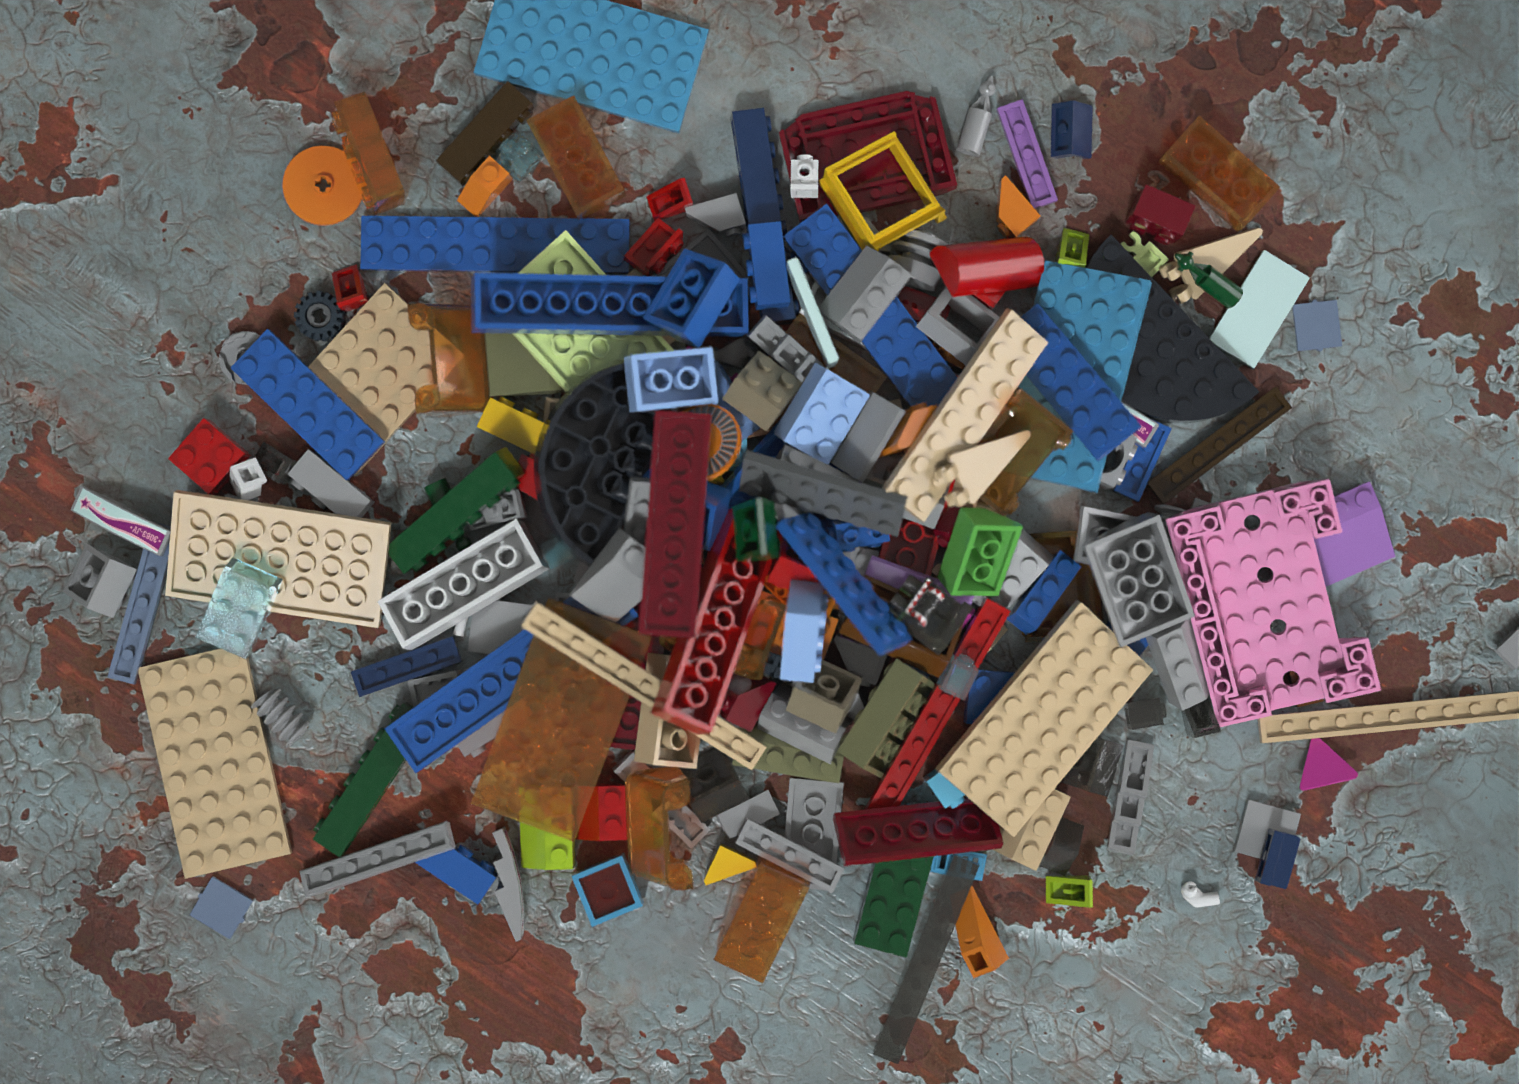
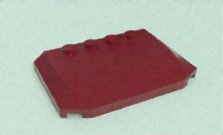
M903 91L801 114L795 119L793 124L779 132L790 185L791 160H797V156L811 155L813 160H818L819 181L824 176L825 168L895 131L898 140L934 196L944 195L956 189L957 181L936 97L930 96V98L915 95L914 92ZM889 148L838 175L839 180L860 213L922 200ZM800 172V175L807 176L810 172ZM819 183L818 198H794L799 223L826 204L836 217L839 216Z

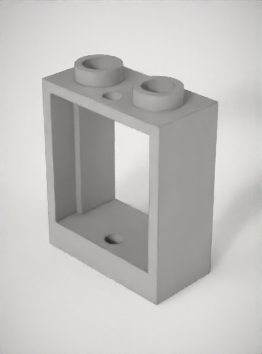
M945 287L916 327L967 366L1000 317L972 295L952 297L947 287ZM947 304L984 332L977 343L939 315Z

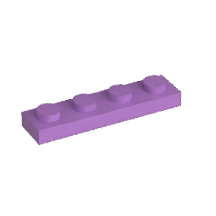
M1023 99L998 107L996 111L1028 202L1034 209L1057 202L1058 199Z

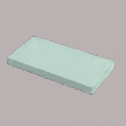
M1263 250L1241 285L1243 295L1240 301L1234 307L1226 309L1209 339L1221 351L1250 369H1254L1310 278L1266 250Z
M797 258L787 261L786 266L788 276L825 367L830 369L836 366L839 359L800 262Z

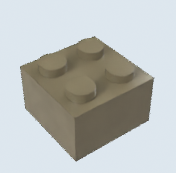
M758 351L735 378L722 399L767 432L791 402L803 383L795 378L793 374L776 364L770 357Z
M821 659L820 672L814 673L813 683L797 681L786 711L836 734L856 699L863 678Z

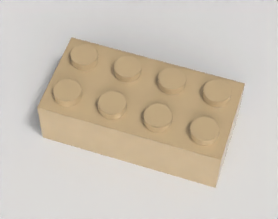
M648 653L646 671L662 680L671 655ZM642 702L634 761L651 765L697 769L700 738L686 729L650 714L652 708Z

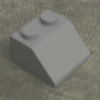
M86 543L63 592L85 608L113 618L116 611L122 605L123 597L128 587L134 581L137 569L125 561Z

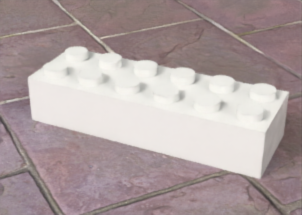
M515 519L377 602L401 647L414 650L550 568L525 523Z

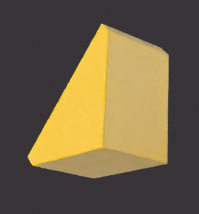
M720 843L704 877L705 885L756 868V861Z

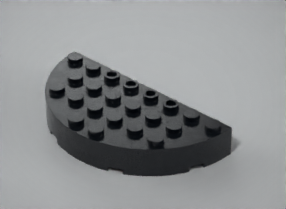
M1110 235L1095 251L1085 268L1151 280L1152 282L1121 402L1156 421L1194 423L1215 418L1232 411L1258 394L1257 388L1126 249Z
M624 363L597 371L569 389L547 417L535 450L534 484L539 507L544 519L561 545L589 567L617 530L623 527L630 478H643V475L649 471L652 463L655 410L629 411ZM678 408L659 409L656 411L676 412Z

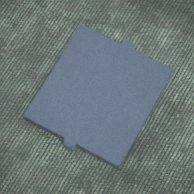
M1312 300L1311 303L1294 304L1292 306L1297 352L1317 350L1320 352L1325 348L1342 346L1337 300L1321 302Z
M213 876L203 893L198 894L199 900L191 911L190 916L231 939L239 924L245 921L244 916L254 900Z

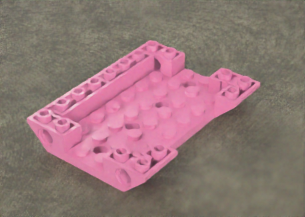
M1330 479L1302 481L1191 508L1166 518L1176 563L1195 617L1191 618L1218 728L1272 716V710L1325 698L1326 703L1381 691L1368 637L1338 638L1314 538L1317 539L1342 533ZM1249 515H1256L1260 519V524L1255 529H1248L1244 525L1245 518ZM1262 567H1268L1273 571V576L1268 581H1261L1257 577L1258 570ZM1273 620H1283L1286 623L1285 629L1280 633L1271 631L1270 624ZM1288 671H1295L1299 677L1296 683L1286 684L1283 681L1284 674Z

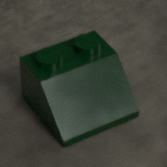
M756 498L733 506L737 562L767 561L779 557L780 540L777 537L776 528L778 514L775 510L774 502L763 498Z

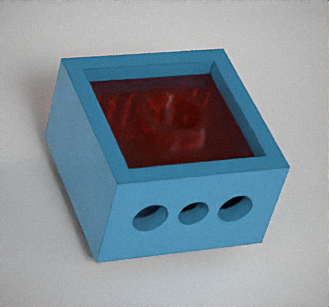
M624 852L574 872L571 876L592 927L640 908L644 904Z

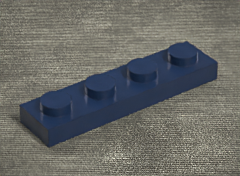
M452 636L351 671V675L358 695L362 697L463 661L455 637Z

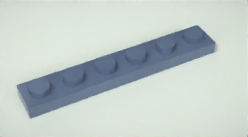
M155 522L171 530V526ZM169 544L163 556H158L143 548L108 678L130 684L137 683L139 667L142 665L167 576Z

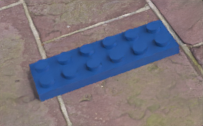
M1037 303L1020 318L1048 343L1026 376L1097 462H1099L1139 430L1141 425Z
M267 329L230 367L345 480L349 481L386 442L270 329Z
M807 512L783 519L776 526L879 656L905 646L912 639L907 632L906 626L895 618L890 611L889 605L873 591L871 583L856 570L854 562L839 549L837 541L827 534L816 516Z

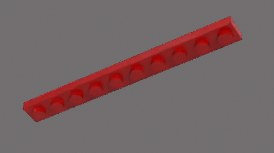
M988 597L984 598L952 654L948 666L936 682L864 810L893 807L901 804L1010 614V609Z

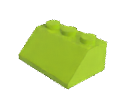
M573 785L519 786L521 868L540 870L573 869L575 867Z

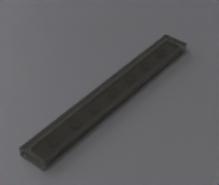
M953 854L873 1050V1055L899 1064L980 866L979 863Z

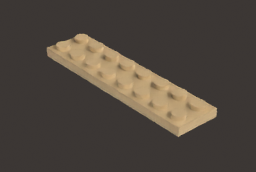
M1005 309L881 489L908 496L905 509L918 520L925 522L953 481L946 482L944 479L941 482H937L933 472L949 464L947 461L948 455L978 445L1048 342L1013 310Z

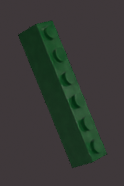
M506 447L494 452L389 544L388 555L403 574L411 570L415 572L420 571L429 563L426 559L430 555L437 556L447 548L444 543L449 539L452 541L456 540L465 532L463 527L466 524L473 525L484 516L482 511L486 507L491 509L502 500L500 497L505 491L510 493L521 484L519 479L526 472Z
M408 702L403 703L401 706L397 704L388 717L391 719L389 725L414 707ZM381 727L373 740L377 743L371 751L367 749L358 763L361 764V767L357 773L352 772L344 782L343 786L346 789L341 796L337 794L328 808L332 811L326 819L322 817L313 829L316 835L312 840L338 857L346 853L406 762V759L384 727Z

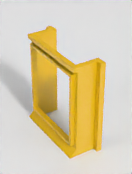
M895 131L825 168L823 178L818 181L862 251L868 246L879 252V249L923 224L933 219L938 224L947 218L945 209L936 200L898 140ZM889 148L926 207L874 235L839 180L838 175Z

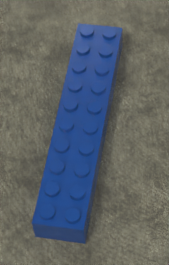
M474 273L471 277L472 333L670 336L643 318L667 277ZM739 278V282L707 336L742 337L748 333V278Z

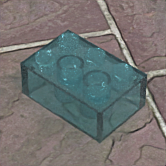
M232 557L222 571L196 638L247 659L255 648L283 579Z

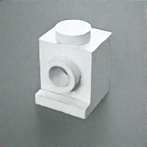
M799 155L797 160H791V198H818L819 166L818 160H813L811 155ZM800 172H810L807 176L800 175Z
M256 457L230 467L229 481L238 499L250 500L261 495V486L267 482V479Z

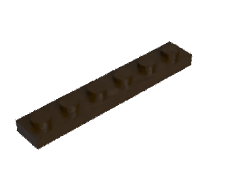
M1277 387L1272 388L1149 480L1147 486L1162 505L1292 409L1291 405Z

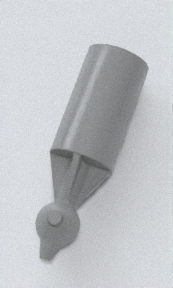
M989 76L986 81L981 83L979 87L981 96L968 110L957 146V151L974 157H979L992 117L989 97L995 93L993 76Z

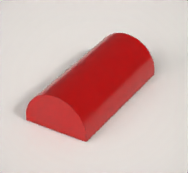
M1027 236L940 245L934 247L929 253L952 297L1037 287L1044 271L1042 250L1034 239Z

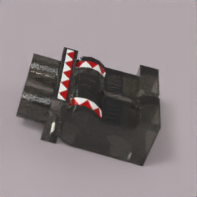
M909 575L900 587V590L910 596L911 599L908 601L899 593H896L888 604L890 611L898 616L897 620L906 626L908 633L939 656L965 621L973 606L965 601L962 604L946 594L940 586L932 584L934 581L928 577L921 582L914 576Z

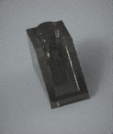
M744 335L713 352V358L720 364L743 370L758 351L766 356L768 354L747 335Z

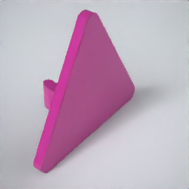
M1313 738L1310 741L1299 788L1305 791L1357 778L1358 773L1320 738Z

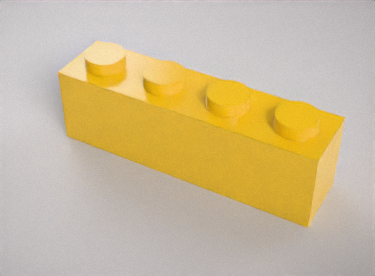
M501 396L498 401L490 398L476 427L535 454L538 438L544 425L543 422L537 420L539 414L526 408L520 412L513 408L515 403Z

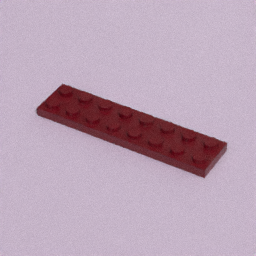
M655 410L639 635L696 639L711 414Z

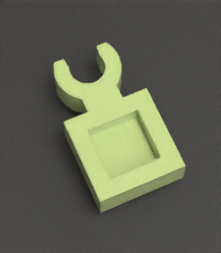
M1132 231L1129 236L1134 240V246H1127L1124 242L1121 245L1128 253H1132L1134 259L1153 277L1169 259L1150 241L1143 246L1140 236Z

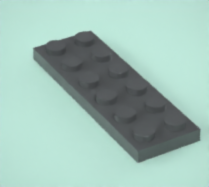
M746 451L743 459L739 489L741 492L750 496L772 500L777 504L793 506L802 511L821 514L830 519L852 523L857 527L873 529L882 534H890L897 537L899 535L908 496L891 491L887 492L884 489L751 451Z

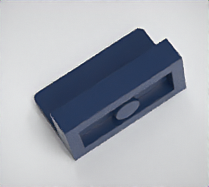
M1074 100L1052 104L1051 157L1057 159L1072 156L1083 159H1090L1092 157L1093 107L1091 105Z
M1269 828L1254 880L1268 886L1272 885L1286 889L1300 844V837Z

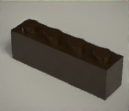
M507 81L436 159L437 164L463 187L489 155L494 159L497 155L496 150L502 143L506 145L514 137V130L520 123L524 125L529 121L534 109L532 102Z

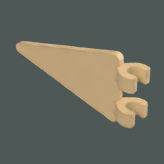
M1255 227L1176 253L1188 254L1190 251L1194 254L1192 256L1194 263L1211 265L1223 274L1262 235L1263 230ZM1175 256V261L1166 263L1159 268L1162 278L1168 277L1170 281L1177 279L1180 275L1182 276L1184 284L1175 286L1168 291L1174 301L1178 300L1182 304L1190 298L1198 299L1205 292L1195 285L1189 269L1183 270V272L1177 270L1179 266Z
M1024 430L948 455L947 461L949 464L933 472L937 482H941L944 479L946 482H950L956 478L959 484V489L948 493L944 497L948 506L951 507L956 504L957 507H960L966 502L975 503L1030 438V431Z

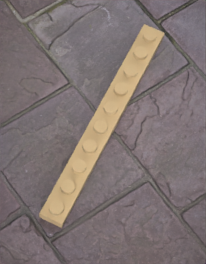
M534 603L520 624L521 627L652 708L662 681L661 679L540 603ZM720 716L717 717L712 733L694 734L750 770L754 768L767 748L763 743Z
M1519 691L1273 714L1272 716L1258 719L1260 743H1272L1519 719Z

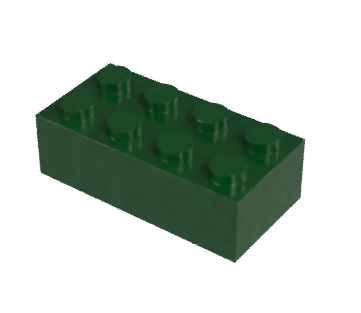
M934 856L873 863L853 936L854 944L907 958Z

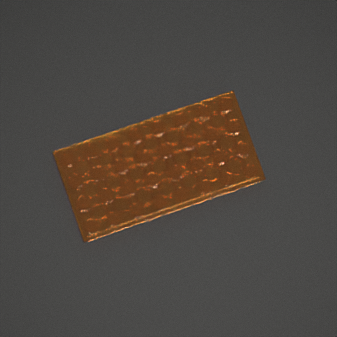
M548 597L545 604L546 608L641 667L652 636L639 635L637 630L603 619ZM534 635L471 804L574 842L630 694Z

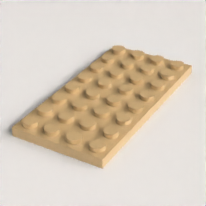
M176 490L173 495L165 596L379 628L381 625L382 609L377 601L384 598L392 522Z
M1076 600L935 769L1004 830L1015 837L1153 669L1127 645L1119 647L1115 634L1084 604Z
M245 643L139 667L138 674L185 879L291 854L292 848L262 717L257 715L259 707L251 708L252 704L258 699Z

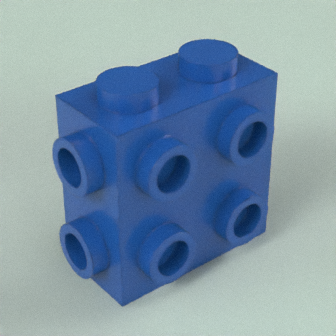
M820 514L819 520L822 528L837 541L838 547L842 552H852L855 548L862 546L869 548L879 547L881 543L890 541V534H882L879 531L866 527H857L852 523L830 519Z

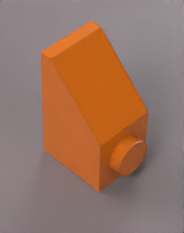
M489 155L471 175L457 201L474 217H479L513 179L510 173Z
M1005 175L999 182L996 222L999 225L997 229L1005 238L1019 237L1038 221L1040 214Z

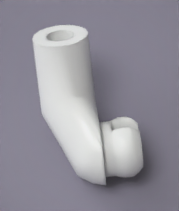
M1192 881L1184 883L1181 888L1183 898L1193 907L1198 908L1220 904L1217 891L1203 893Z

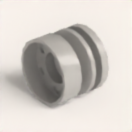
M913 230L898 238L901 241H894L893 247L901 252L902 256L889 255V258L911 274V278L906 285L921 290L936 291L941 276L938 270L932 266L934 263L929 253L936 246L949 244L935 235L921 230Z

